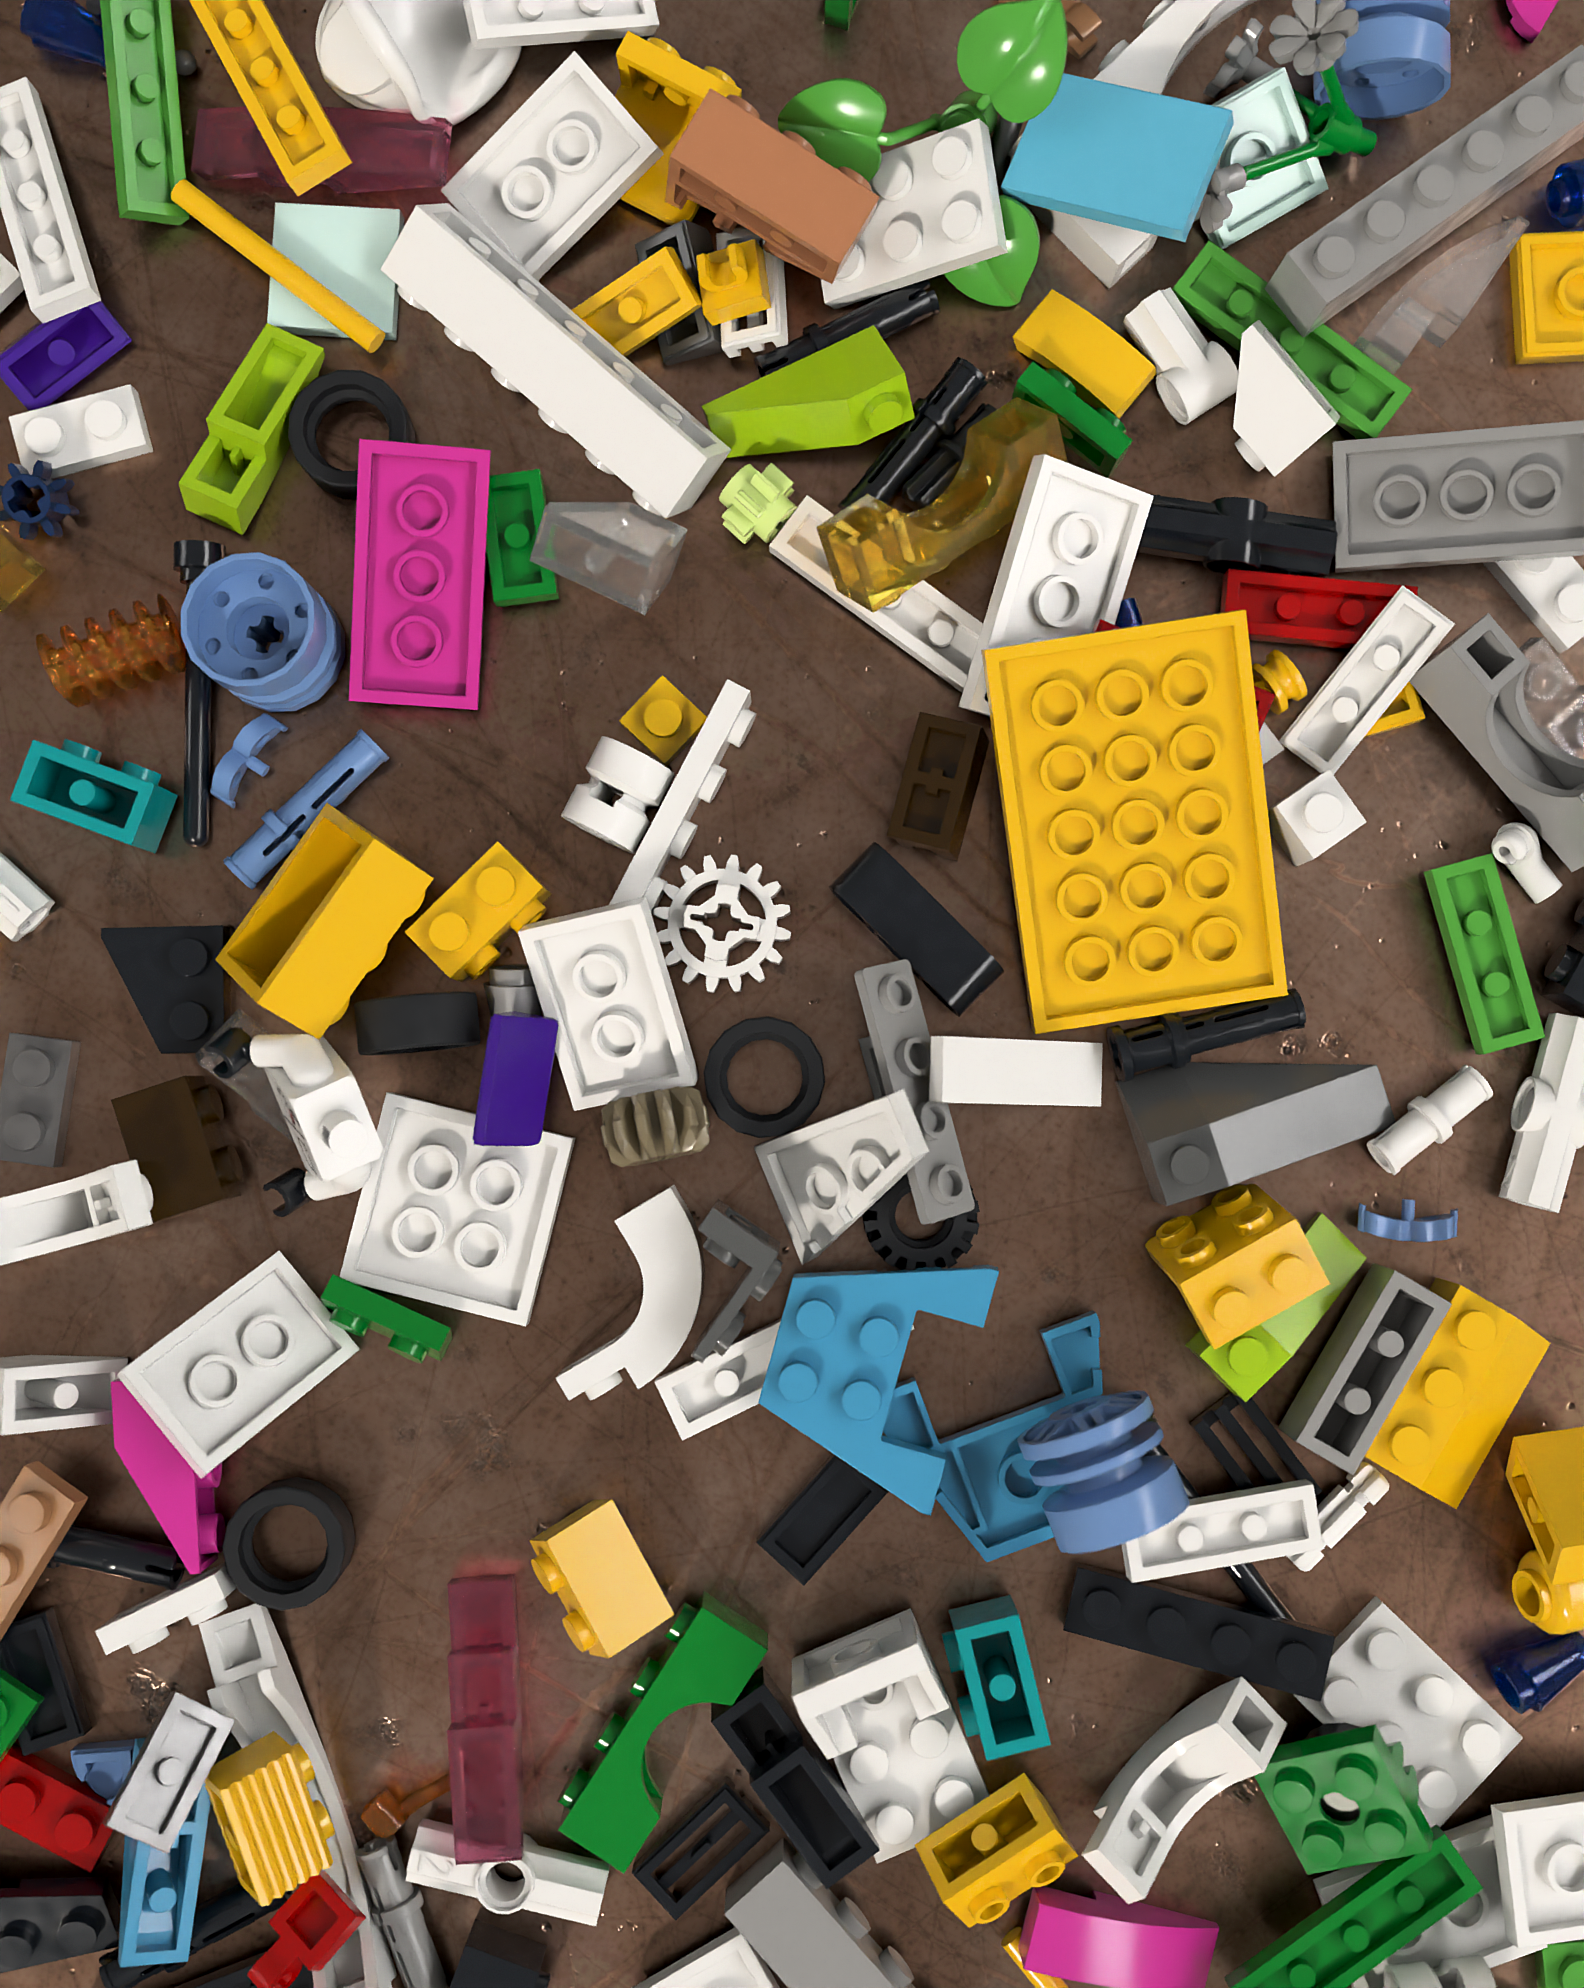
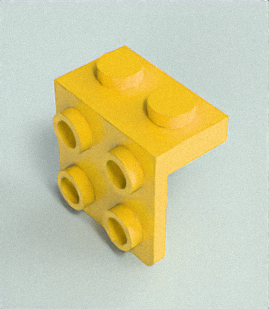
M627 31L616 52L621 85L615 97L661 149L664 155L620 199L671 226L684 219L692 222L700 207L699 204L687 200L681 210L665 202L670 155L710 88L724 97L731 94L742 98V89L738 88L734 80L725 72L711 66L701 69L682 59L679 53L665 41L655 37L645 40Z
M1237 1184L1223 1189L1213 1197L1211 1205L1190 1217L1179 1216L1161 1225L1156 1231V1236L1151 1238L1145 1245L1151 1258L1180 1290L1206 1341L1214 1350L1330 1284L1297 1219L1256 1184Z

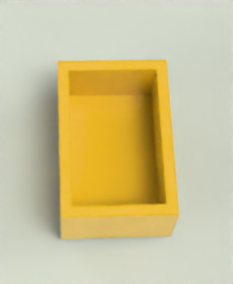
M326 803L215 960L257 1004L320 1040L327 1028L344 1015L350 1002V996L366 973L376 968L383 960L388 942L403 921L419 909L425 897V890L434 878L376 835Z

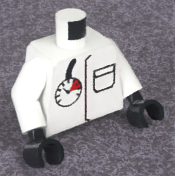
M233 1027L204 1048L205 1052L218 1053L224 1059L213 1068L214 1074L223 1079H230L251 1061L257 1067H264L303 1164L308 1170L306 1173L300 1168H292L264 1185V1191L275 1189L284 1198L285 1203L273 1210L275 1215L285 1217L311 1200L320 1201L349 1194L359 1190L368 1182L372 1170L371 1162L383 1156L384 1150L355 1077L323 1035L320 1040L309 1034L256 1035L252 1039L244 1030Z

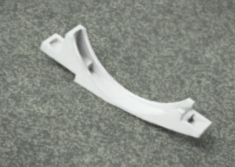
M255 1603L200 1623L199 1628L216 1687L207 1691L212 1710L235 1720L230 1731L242 1748L273 1731L291 1746L299 1743L304 1748L315 1772V1779L306 1783L312 1802L318 1799L323 1804L331 1818L335 1835L326 1840L333 1864L330 1868L321 1870L327 1872L366 1916L365 1920L321 1971H312L314 1988H393L391 1981L397 1976V1972L383 1927L376 1926L370 1912L374 1903L366 1878L355 1856L359 1848L325 1750L267 1607L259 1606Z

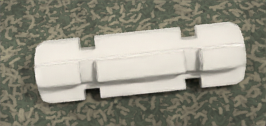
M1366 1461L1360 1463L1354 1475L1349 1473L1345 1477L1349 1483L1344 1488L1338 1484L1317 1506L1323 1547L1328 1545L1332 1548L1367 1513L1363 1507L1368 1502L1375 1505L1389 1490L1390 1485L1386 1478ZM1321 1550L1288 1555L1287 1557L1300 1570L1307 1572L1324 1555L1321 1553Z

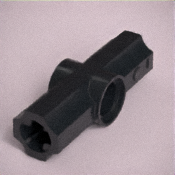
M1153 495L1152 504L1137 550L1139 553L1203 562V567L1207 570L1225 574L1228 569L1257 572L1263 570L1325 578L1329 574L1331 562L1335 555L1338 532H1336V521L1270 512L1265 503L1254 499L1223 497L1208 503Z

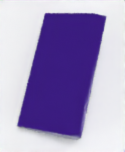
M99 301L44 324L39 321L1 350L0 378L28 411L47 407L125 347L132 339L104 303Z
M517 1011L496 1013L491 1016L472 1137L474 1144L481 1146H533L541 1141L559 1026L556 1019Z

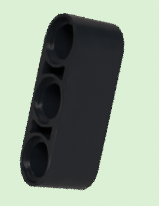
M873 842L829 886L830 890L843 905L899 960L906 959L910 962L913 974L958 1017L1004 973L1003 968L995 958L896 859L876 842Z

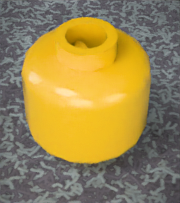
M1537 1549L1526 1553L1521 1558L1517 1572L1512 1579V1593L1520 1613L1525 1619L1534 1623L1548 1634L1563 1635L1584 1630V1581L1552 1585Z

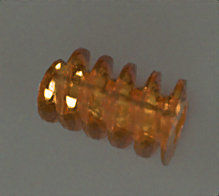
M157 593L158 613L152 615L141 600L134 601V621L130 623L127 622L118 609L113 608L109 610L110 630L107 631L103 630L94 617H87L84 620L86 638L80 639L70 625L61 626L62 646L58 648L47 634L41 633L36 635V645L40 660L55 689L70 704L78 708L89 705L93 695L100 699L113 697L116 685L124 691H129L138 687L140 677L149 683L159 681L163 676L164 668L172 674L184 672L185 644L181 638V624L166 598L162 594Z

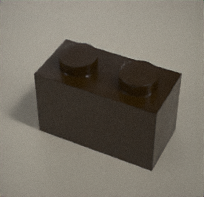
M185 1075L111 1100L130 1161L137 1159L140 1174L147 1178L151 1186L153 1206L150 1214L153 1223L168 1220L241 1196L237 1182L243 1180L242 1165L235 1148L232 1145H225L218 1121L224 1119L223 1105L216 1088L212 1084L206 1085L204 1076Z

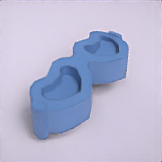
M267 713L261 714L244 726L235 738L231 750L222 757L215 768L212 788L210 790L211 794L234 809L236 802L233 800L236 797L239 783L247 768L249 767L264 777L269 771L270 766L255 756L268 741L273 739L280 731H287L288 727Z
M1402 1199L1400 1219L1367 1211L1366 1206L1359 1203L1357 1228L1361 1232L1397 1241L1430 1242L1447 1240L1457 1237L1458 1208L1450 1210V1214L1414 1218L1415 1200Z

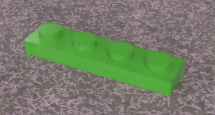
M100 0L119 217L180 226L189 219V213L171 200V192L174 186L180 180L186 179L171 0Z
M1209 240L1172 289L1188 314L1239 352L1241 349L1242 333L1257 320H1260L1341 416L1337 424L1357 439L1377 438L1413 389L1325 324H1322L1303 338L1265 290L1268 283Z

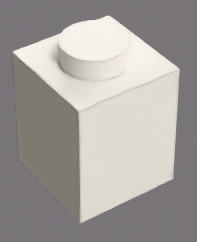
M1329 769L1309 780L1268 809L1270 832L1295 867L1315 859L1367 822Z

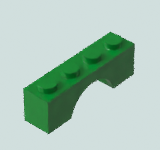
M705 1591L694 1607L684 1602L664 1634L666 1638L671 1640L666 1651L658 1662L651 1657H648L629 1688V1692L636 1696L623 1717L615 1711L609 1716L593 1744V1747L598 1749L600 1753L588 1771L579 1766L575 1769L557 1802L565 1806L558 1831L623 1874L661 1815L663 1794L650 1774L645 1754V1747L651 1734L667 1716L685 1706L697 1703H719L733 1706L768 1651V1633Z

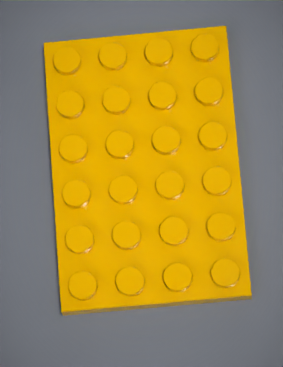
M1234 610L981 650L1030 1019L1034 1033L1041 1034L1288 995L1246 610Z

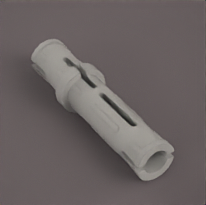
M388 1834L364 1844V1848H359L356 1851L355 1856L371 1892L374 1905L370 1912L376 1926L383 1927L404 1987L449 1988L436 1948L424 1921L421 1910L424 1903L422 1893L418 1886H412L411 1882L406 1881L407 1872L401 1859L402 1856L396 1837L393 1834Z

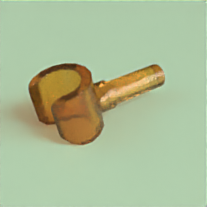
M446 1774L416 1792L409 1794L400 1803L385 1788L365 1805L361 1819L376 1836L387 1838L393 1835L406 1822L409 1816L417 1812L420 1807L455 1788L450 1775Z

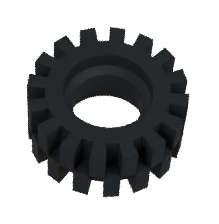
M906 1173L862 1214L864 1230L875 1252L886 1263L903 1271L925 1267L944 1268L947 1266V1268H950L958 1263L956 1260L963 1253H968L972 1247V1238L974 1234L978 1233L980 1224L977 1222V1212H980L978 1201L972 1192L975 1203L973 1210L945 1219L941 1229L928 1239L916 1240L909 1238L899 1230L895 1219L896 1207L899 1201L906 1194L912 1192Z

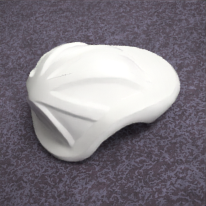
M326 0L319 16L316 30V54L321 74L328 86L340 98L359 109L380 115L402 116L412 114L421 125L433 129L451 127L484 106L508 80L518 62L523 47L473 50L463 0Z

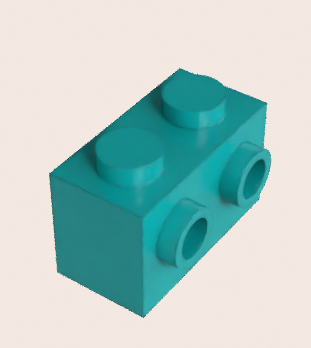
M33 739L10 801L156 854L178 796L158 786L161 774L128 761H124L121 771L101 765L99 761L102 752L68 739H64L61 749Z
M1011 1595L950 1609L949 1614L953 1631L941 1633L950 1671L951 1673L964 1671L969 1691L968 1695L957 1697L966 1736H980L986 1761L1051 1745L1020 1617Z

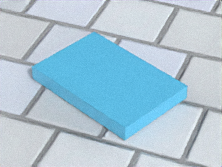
M1063 73L1059 89L1052 102L1042 113L1028 120L1001 185L1004 195L1012 197L1021 203L1185 242L1233 127L1232 110Z

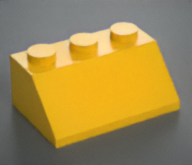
M1436 1277L1429 1290L1452 1303L1364 1457L1457 1509L1551 1343L1517 1317L1464 1286Z

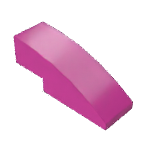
M1045 1886L1033 1887L1018 1949L1024 1970L1062 1979L1115 1988H1205L1219 1926L1217 1922L1137 1901L1128 1904L1122 1897L1093 1890L1091 1898Z

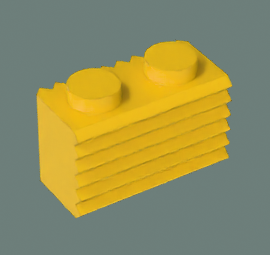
M275 1731L214 1764L205 1780V1788L213 1805V1811L217 1816V1822L222 1829L221 1833L226 1840L225 1844L230 1851V1857L234 1863L238 1879L244 1889L261 1906L270 1905L273 1899L282 1898L285 1891L294 1890L297 1884L306 1883L310 1876L319 1875L321 1869L330 1868L333 1864V1859L326 1842L327 1839L335 1835L333 1823L323 1804L318 1799L312 1802L306 1783L315 1779L312 1763L306 1751L299 1743L291 1746Z

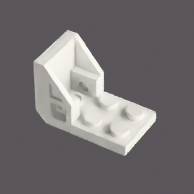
M911 1608L792 1658V1699L802 1723L827 1760L834 1759L847 1793L878 1842L880 1851L874 1855L877 1864L915 1848L916 1843L990 1795Z

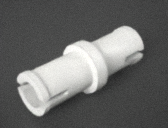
M1464 1065L1454 1076L1428 1097L1417 1096L1408 1103V1113L1378 1137L1371 1139L1367 1143V1148L1376 1162L1385 1171L1396 1175L1404 1165L1434 1141L1442 1144L1453 1134L1452 1127L1481 1103L1488 1101L1493 1096V1091L1486 1079L1476 1069Z

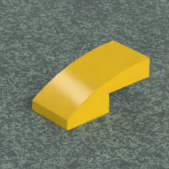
M1051 289L1012 336L1017 351L1048 369H1055L1065 375L1077 390L1076 395L1096 409L1100 407L1110 411L1118 419H1120L1157 374L1155 366L1123 337L1091 313Z

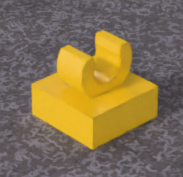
M756 239L739 244L733 243L728 245L727 248L696 256L703 315L712 326L771 308L764 251Z

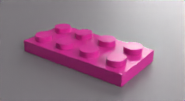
M359 439L349 701L470 710L479 709L491 450Z

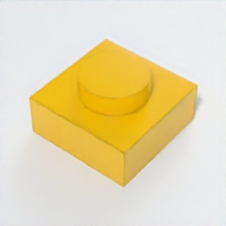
M662 675L626 712L619 722L653 756L667 767L699 734L707 716Z

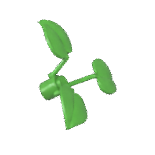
M1062 0L1004 2L986 8L977 14L965 27L957 46L958 71L964 84L971 90L960 93L942 115L935 113L929 119L892 132H881L887 115L886 102L883 96L873 87L862 81L850 78H836L814 84L796 94L781 110L778 116V129L780 133L791 131L800 135L813 146L817 157L836 169L841 166L850 168L858 172L869 182L876 175L881 165L882 154L880 145L891 146L930 131H938L940 133L978 118L989 127V134L991 135L997 125L998 113L1012 123H1022L1033 119L1042 113L1052 102L1063 78L1068 36ZM999 195L1008 253L944 273V275L959 291L978 302L994 306L1011 307L1020 302L1028 280L1036 266L1040 251V235L1035 218L1025 205L1012 197Z

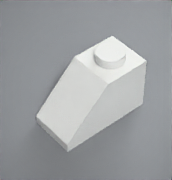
M1257 320L1242 333L1233 429L1241 437L1235 442V446L1243 458L1258 472L1266 466L1275 477L1334 427L1341 416L1262 322Z
M60 1355L0 1357V1435L113 1424L111 1382L118 1379L117 1375L128 1365V1358Z

